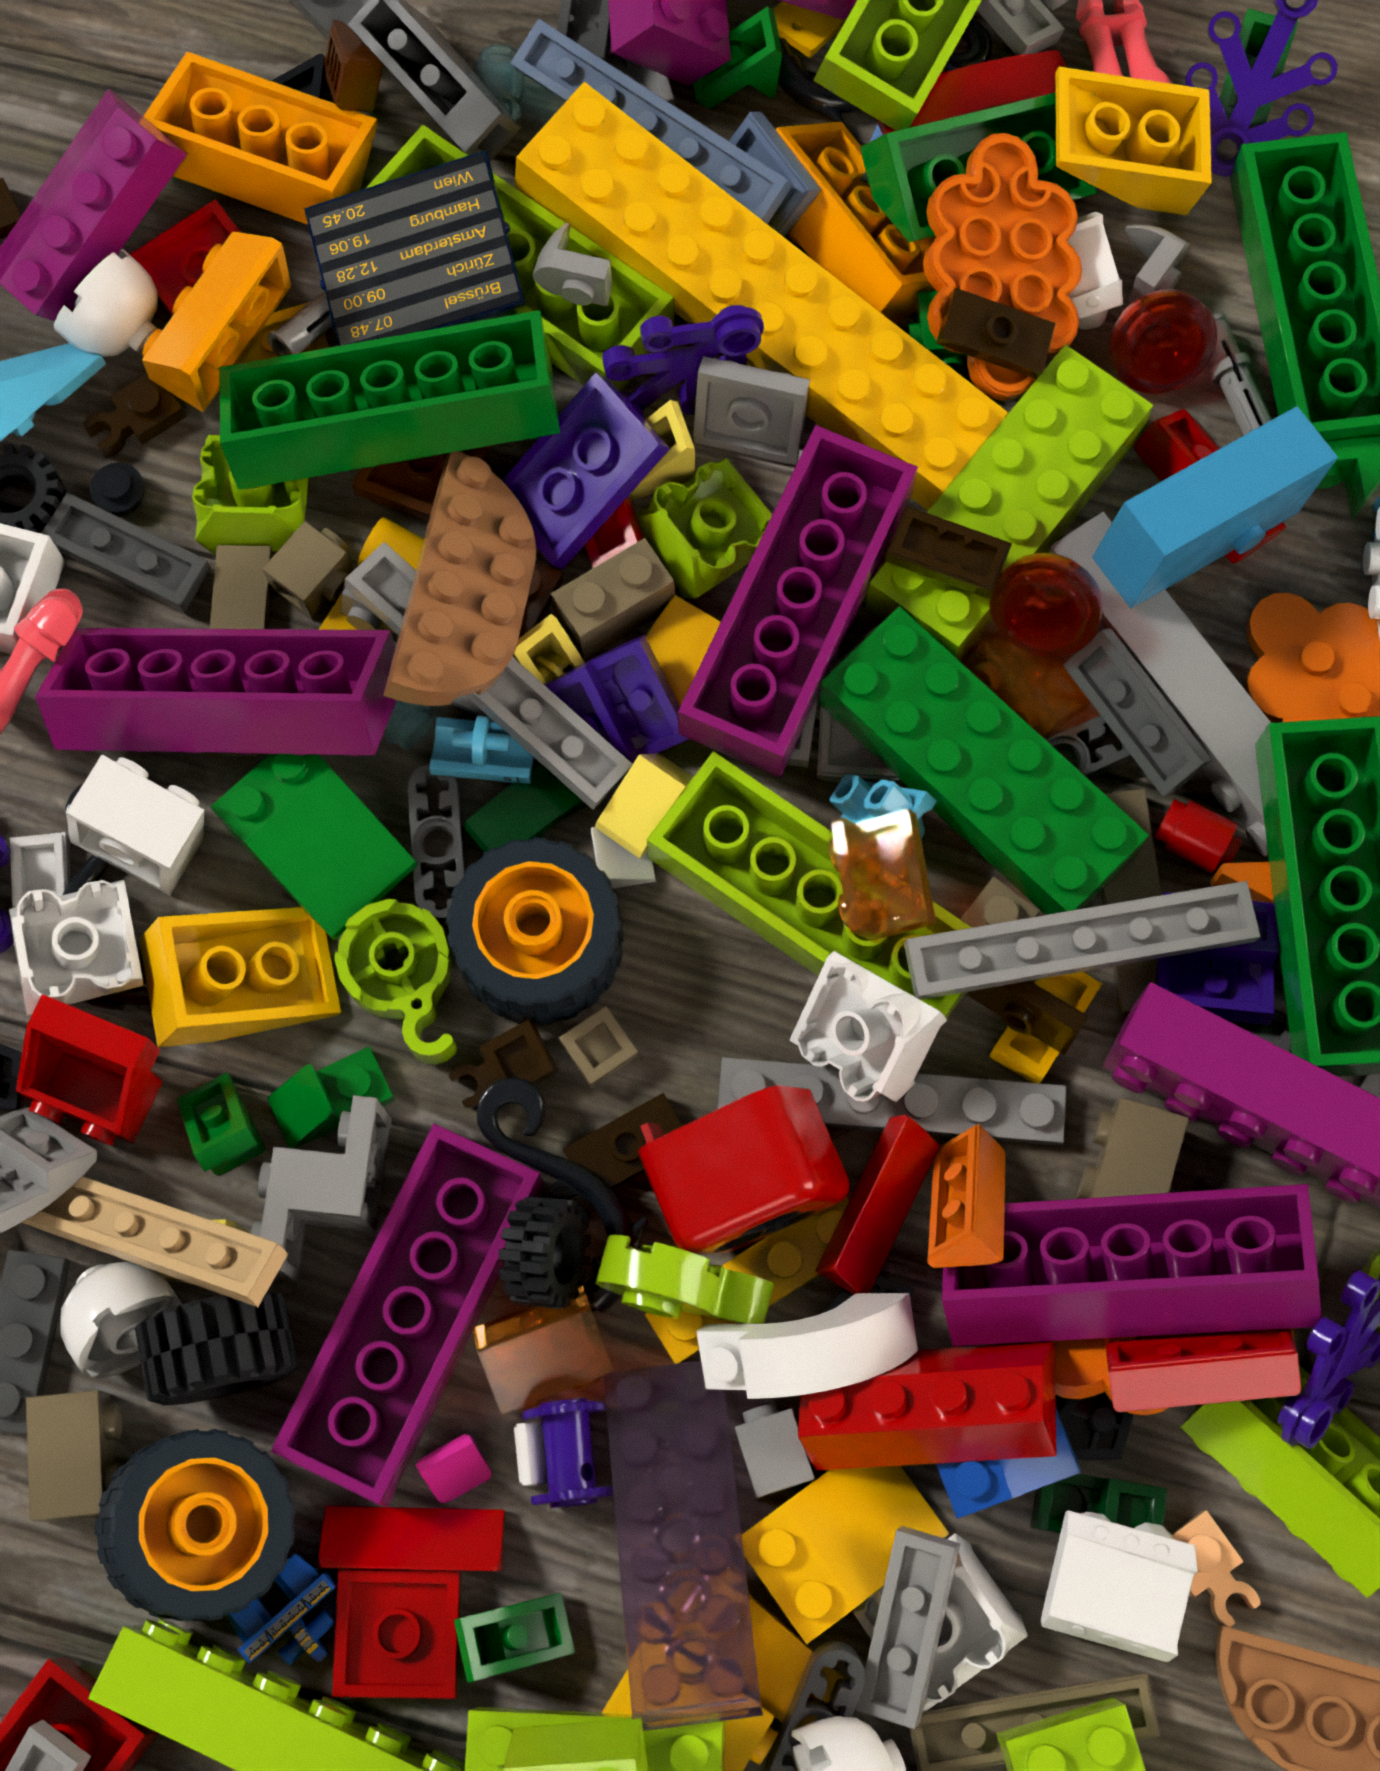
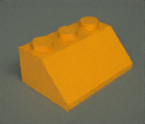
M233 231L223 245L216 244L204 261V273L193 288L191 286L185 287L177 297L173 306L174 315L163 330L160 328L156 329L144 345L142 352L144 358L142 362L149 379L201 412L205 411L219 391V367L238 364L292 286L283 244L272 237Z

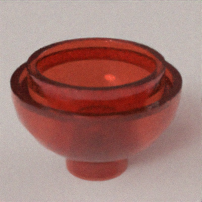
M1163 289L1145 294L1126 307L1113 327L1110 337V355L1113 366L1121 380L1136 391L1147 394H1161L1179 389L1196 378L1210 361L1217 342L1216 322L1204 303L1187 292L1176 289ZM1157 321V323L1153 327L1146 330L1150 325Z
M1055 553L1029 554L1012 562L1000 574L990 599L991 616L1000 633L1014 646L1037 656L1061 657L1078 652L1094 638L1102 619V596L1094 578L1075 560Z

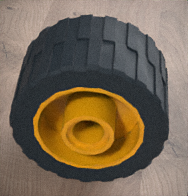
M533 837L531 840L516 839L508 841L507 844L496 849L493 847L483 853V857L476 863H471L463 872V878L459 884L455 885L451 894L452 902L450 909H447L446 923L449 928V935L447 937L450 949L463 980L467 982L475 998L479 1002L485 1003L491 1012L500 1017L502 1015L508 1017L516 1023H522L529 1019L534 1023H539V1025H549L555 1021L563 1019L567 1021L574 1018L587 1007L590 1009L599 1001L601 994L610 988L615 979L616 969L620 967L623 955L621 943L624 942L619 903L616 893L614 894L612 891L611 881L604 870L601 871L595 865V860L585 852L582 854L575 850L572 845L562 841L559 843L547 840V838Z
M199 1429L168 1436L141 1448L130 1456L131 1459L125 1465L117 1469L110 1478L112 1481L108 1489L101 1496L98 1505L100 1506L98 1520H95V1535H97L99 1549L96 1551L100 1564L104 1565L108 1574L107 1579L113 1588L118 1589L126 1597L124 1600L135 1608H142L148 1611L149 1615L161 1619L211 1621L222 1619L223 1615L238 1613L250 1606L249 1603L257 1597H262L272 1587L271 1583L279 1573H282L288 1561L286 1558L295 1537L293 1518L296 1516L294 1501H291L288 1491L290 1486L284 1474L279 1472L274 1464L275 1461L266 1451L262 1452L253 1445L254 1442L243 1436L236 1437L230 1435L228 1431L217 1429L199 1431Z

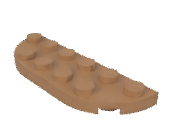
M457 451L449 453L444 461L383 696L417 705H451L454 698L470 695L475 692L480 695L487 691L502 675L515 653L535 566L536 541L533 527L519 500L504 482L491 472L489 465L480 458L468 456Z
M1218 1625L1215 1659L1220 1688L1234 1721L1259 1752L1285 1771H1380V1669Z

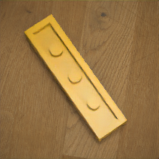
M846 1196L840 1203L767 1236L722 1266L728 1270L746 1273L772 1282L774 1288L769 1307L820 1275L815 1270L849 1199ZM682 1311L678 1319L651 1313L645 1314L646 1319L675 1366L700 1352L696 1331L706 1324H739Z

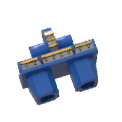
M296 1553L288 1559L282 1573H279L274 1579L291 1600L276 1616L260 1597L249 1603L250 1606L238 1613L227 1614L236 1634L244 1642L237 1650L249 1664L263 1654L288 1630H290L294 1637L278 1651L279 1655L288 1665H291L305 1651L317 1662H321L329 1654L321 1637L336 1624L334 1618L326 1610L322 1611L309 1624L303 1617L337 1587L338 1580L330 1570L321 1574L311 1562L299 1553Z

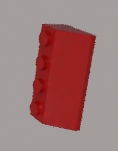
M1022 1342L918 1350L901 1365L876 1377L841 1388L800 1395L798 1438L816 1471L1056 1456L1054 1342Z

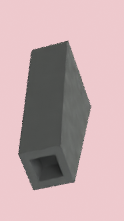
M363 0L356 15L348 22L349 27L464 153L470 157L483 154L489 164L522 127L426 16L404 0Z

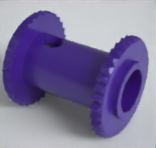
M586 1398L558 1400L541 1403L540 1407L524 1411L523 1420H541L548 1493L531 1496V1503L534 1506L550 1505V1508L588 1505L598 1503V1499L612 1497L615 1494V1487L613 1486L596 1487L589 1415L606 1411V1404L604 1402L587 1401Z

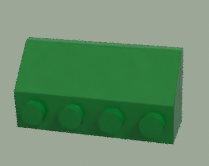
M1056 92L886 133L860 147L873 200L909 243L935 236L929 226L926 213L930 196L942 181L952 175L966 174L968 157L983 139L992 134L1007 133L1017 136L1028 144L1036 157L1038 180L1058 184L1069 193L1072 200L1097 194L1095 186L1056 167Z

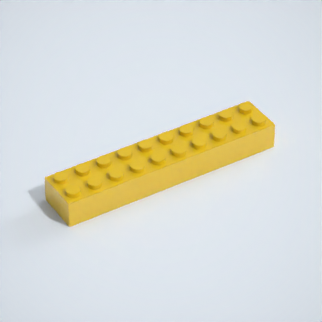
M586 82L579 86L517 155L515 188L564 222L570 223L571 227L674 297V312L689 324L709 322L721 310L732 305H742L757 310L762 316L764 330L761 334L759 346L746 354L748 365L810 379L805 414L822 428L917 466L918 469L911 498L927 511L1008 415V412Z

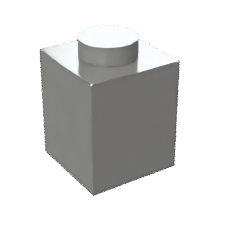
M776 1402L742 1413L745 1423L735 1426L734 1432L756 1500L814 1480L806 1451L798 1438V1426L792 1408L779 1412Z

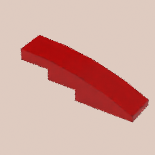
M1052 50L1014 55L941 73L909 128L1055 93V72L1058 67L1067 68L1059 51ZM875 118L883 135L896 131Z

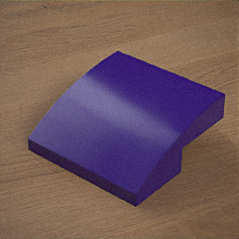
M645 635L618 646L544 684L632 764L639 754H656L688 740V738L678 734V710L680 705Z
M1252 901L1261 936L1255 942L1156 959L1155 984L1227 1021L1270 1025L1274 1016V963L1279 953L1274 903Z

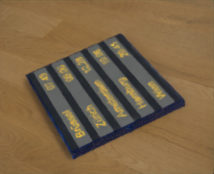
M485 150L304 208L322 278L320 286L326 294L338 346L470 323L527 305L508 234L510 232V225L505 222L489 157Z

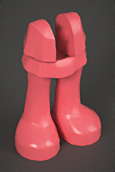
M1078 0L1076 19L1080 22L1079 35L1087 45L1093 72L1123 76L1114 49L1123 45L1131 78L1173 84L1170 78L1157 66L1150 51L1144 30L1147 21L1143 11L1144 8L1139 0H1113L1114 14L1112 15L1104 14L1102 0Z
M54 589L50 591L14 627L19 640L9 660L0 670V735L13 717L37 666L45 658L55 662L57 652L67 644L80 622L83 608L78 596L69 589Z

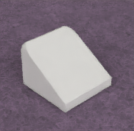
M591 827L596 866L601 871L604 870L611 881L612 889L656 882L653 862L648 858V851L639 859L601 831Z
M542 1423L516 1424L517 1427H514L519 1483L525 1487L548 1485Z

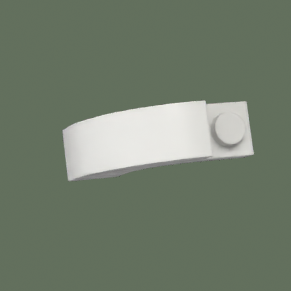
M855 1293L836 1308L804 1319L768 1324H706L696 1331L705 1388L746 1390L748 1399L798 1396L852 1385L892 1370L918 1351L909 1293Z

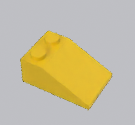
M1058 67L1055 72L1056 167L1138 209L1188 215L1212 183L1209 89Z
M302 907L158 917L139 938L157 1047L216 1042L334 1017L341 1013L326 932Z
M901 1466L828 1470L733 1542L800 1638L807 1645L884 1586L894 1538L898 1528L905 1526L941 1538H945L950 1533Z

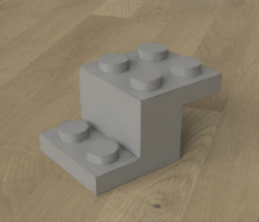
M353 1095L351 1112H342L338 1127V1146L346 1147L345 1154L273 1147L271 1163L263 1162L259 1175L258 1195L260 1198H266L262 1222L254 1221L251 1234L277 1242L288 1253L274 1280L299 1283L307 1225L376 1232L391 1127V1117L377 1098Z

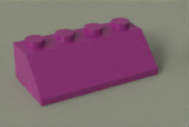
M108 89L1 245L0 285L34 315L55 321L64 305L73 312L78 298L74 290L108 255L113 252L118 255L120 249L123 248L187 153L115 92Z

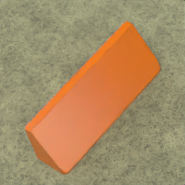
M980 1124L974 1125L940 1146L933 1160L927 1263L932 1268L988 1265L999 1263L1004 1258L1006 1154L999 1143Z

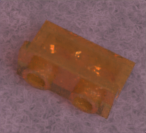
M1023 619L983 640L964 665L1044 739L1054 729L1085 711L1091 704L1064 668V663L1043 642L1041 636L1032 630Z
M904 809L858 823H853L845 818L832 820L834 838L829 841V853L835 869L840 872L843 894L839 895L838 906L844 924L850 928V931L873 941L935 925L936 919L917 814L910 809Z

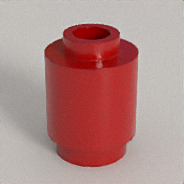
M1175 798L1154 836V839L1166 844L1164 847L1165 851L1211 874L1217 865L1221 866L1223 863H1232L1243 841L1242 838L1234 835L1238 826L1237 823L1192 800L1185 804Z

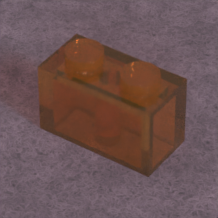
M583 1286L578 1288L579 1296L576 1300H571V1305L567 1308L555 1309L529 1306L472 1328L477 1353L501 1415L512 1410L525 1411L535 1408L543 1403L548 1396L569 1388L584 1389L597 1383L603 1375L614 1371Z

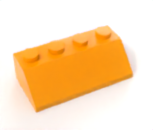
M188 51L143 116L187 153L173 174V177L309 226L311 224L307 212L308 209L360 192L377 129V118L357 111L341 110L332 102Z
M842 122L777 127L776 131L822 189L788 233L789 237L794 243L802 247L812 260L894 324L900 323L915 312L917 292L936 291L926 278L923 267L925 252L933 243L935 237L909 243L873 200L869 183L860 181L866 172L860 150L861 145Z

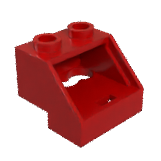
M42 994L26 1026L16 1091L32 1102L28 1109L29 1112L36 1115L39 1114L53 1123L60 1125L64 1116L83 1123L80 1133L98 1142L112 1146L117 1137L134 1144L163 1083L151 1072L160 1049L148 1037Z

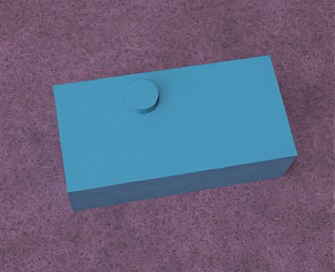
M1296 406L1124 502L1093 554L1092 559L1130 609L1229 552L1236 550L1238 554H1243L1252 549L1265 537L1266 531L1296 515L1301 510L1338 456L1299 407Z

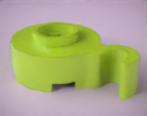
M386 899L366 905L348 919L345 924L346 930L339 940L338 952L335 951L334 960L341 983L360 1008L379 1018L403 1020V1038L416 1059L425 1064L434 1065L448 1061L457 1052V1046L450 1034H443L437 1041L431 1043L420 1040L422 1031L435 1022L437 1018V1003L451 981L453 956L443 927L430 911L424 908L420 909L413 904L398 903L395 899ZM397 948L400 955L409 952V957L403 961L404 966L400 969L392 971L391 968L387 970L381 968L388 962L386 956L388 951Z
M608 1236L595 1284L623 1295L622 1304L640 1311L678 1319L682 1311L739 1324L765 1323L774 1288L772 1282L746 1273L728 1270L722 1265H709V1258L666 1244L654 1242L653 1246L643 1245L642 1250L629 1247L631 1240L629 1236Z

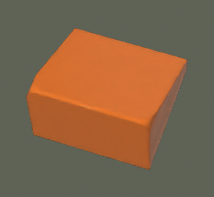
M1269 862L1223 863L1211 879V887L1247 881L1252 901L1274 903Z

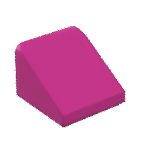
M466 1434L417 1460L418 1463L416 1464L420 1475L437 1500L442 1504L449 1503L492 1477V1471L475 1438Z

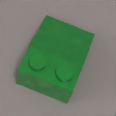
M269 754L210 806L237 842L334 941L346 930L345 924L350 917L366 905L381 900L418 866L412 856L318 754Z

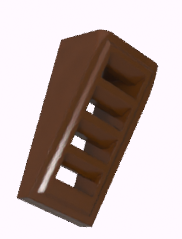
M333 20L324 68L334 103L341 110L373 112L383 63L343 21Z

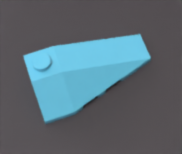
M68 343L0 361V442L11 433L22 437L35 426L31 420L35 416V411L42 405L52 406L62 403L106 365L101 354L83 352Z

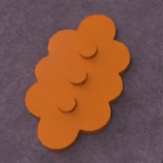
M1007 133L992 134L983 139L968 157L966 174L952 175L942 181L928 200L926 211L928 223L937 238L925 252L923 267L926 278L938 292L929 304L927 315L929 329L937 341L949 293L958 288L1056 323L1047 358H1051L1057 355L1065 344L1070 346L1077 335L1079 326L1077 308L1068 296L1080 282L1082 274L1080 257L1067 242L1076 230L1078 219L1076 206L1069 193L1058 184L1038 180L1036 157L1028 144L1017 136ZM946 348L947 350L960 353V352H958V351H955V350ZM967 355V365L972 382L976 388L989 398L999 401L1015 399L1026 392L1036 380L1035 378Z
M1288 592L1273 593L1259 601L1249 615L1246 625L1247 641L1259 660L1247 674L1244 689L1271 723L1380 716V641L1377 619H1370L1368 609L1354 603H1336L1319 613L1304 598Z

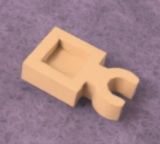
M1207 1510L1201 1511L1171 1533L1175 1540L1195 1545L1198 1572L1193 1576L1189 1595L1196 1597L1207 1589L1211 1595L1210 1609L1217 1622L1227 1627L1235 1624L1233 1617L1226 1609V1600L1233 1593L1239 1594L1250 1609H1256L1261 1605L1257 1592L1249 1584L1236 1581L1231 1575L1230 1571L1243 1563V1560Z

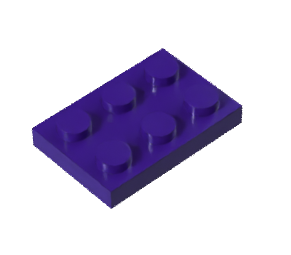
M597 372L558 415L560 433L539 437L502 480L524 508L533 527L536 547L551 565L561 569L566 567L670 450L607 377Z

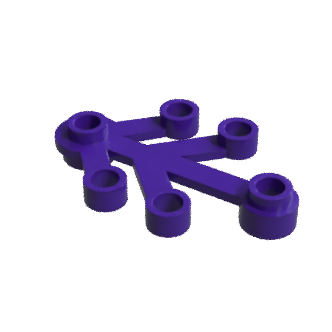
M1274 0L1278 12L1252 70L1239 37L1241 30L1239 18L1232 12L1222 11L1210 20L1207 28L1208 37L1214 44L1219 45L1238 98L1228 121L1215 89L1218 82L1216 69L1209 63L1200 62L1193 65L1185 76V85L1194 87L1191 78L1196 70L1204 69L1211 76L1210 86L1206 89H1209L1211 172L1213 174L1223 177L1231 175L1242 144L1273 141L1288 135L1299 137L1306 134L1314 124L1312 109L1305 104L1296 103L1289 106L1280 118L1248 129L1258 107L1310 85L1316 87L1324 86L1335 78L1338 70L1335 58L1329 53L1320 52L1310 57L1305 65L1271 79L1297 20L1311 13L1319 0H1305L1304 4L1299 8L1290 7L1286 0ZM1219 19L1230 20L1234 26L1232 36L1226 39L1218 37L1214 31L1216 21ZM1319 59L1325 60L1330 66L1328 77L1322 80L1314 78L1311 73L1313 62ZM1294 110L1304 112L1307 117V123L1302 130H1293L1288 124V116ZM1222 140H1231L1236 145V154L1231 160H1223L1217 154V146Z
M732 305L721 310L709 322L673 327L672 320L668 317H651L641 324L640 332L644 348L647 351L658 353L635 356L634 350L629 346L619 345L611 347L602 355L605 375L613 381H624L636 375L657 373L632 393L620 391L644 420L643 409L685 379V384L678 389L681 410L685 414L695 415L698 370L703 356L714 358L721 352L724 355L719 360H730L749 366L746 354L755 350L761 342V334L764 330L762 316L753 308ZM697 343L692 348L666 351L672 346Z
M1360 1270L1356 1271L1348 1280L1341 1296V1302L1352 1308L1345 1326L1343 1327L1324 1317L1312 1330L1307 1342V1349L1318 1356L1303 1394L1290 1396L1284 1403L1278 1417V1424L1283 1426L1281 1437L1287 1444L1291 1446L1301 1444L1308 1449L1313 1448L1328 1429L1333 1413L1339 1414L1351 1399L1355 1384L1345 1377L1364 1367L1372 1368L1380 1359V1333L1375 1331L1380 1324V1295L1376 1299L1380 1289V1275L1377 1280Z

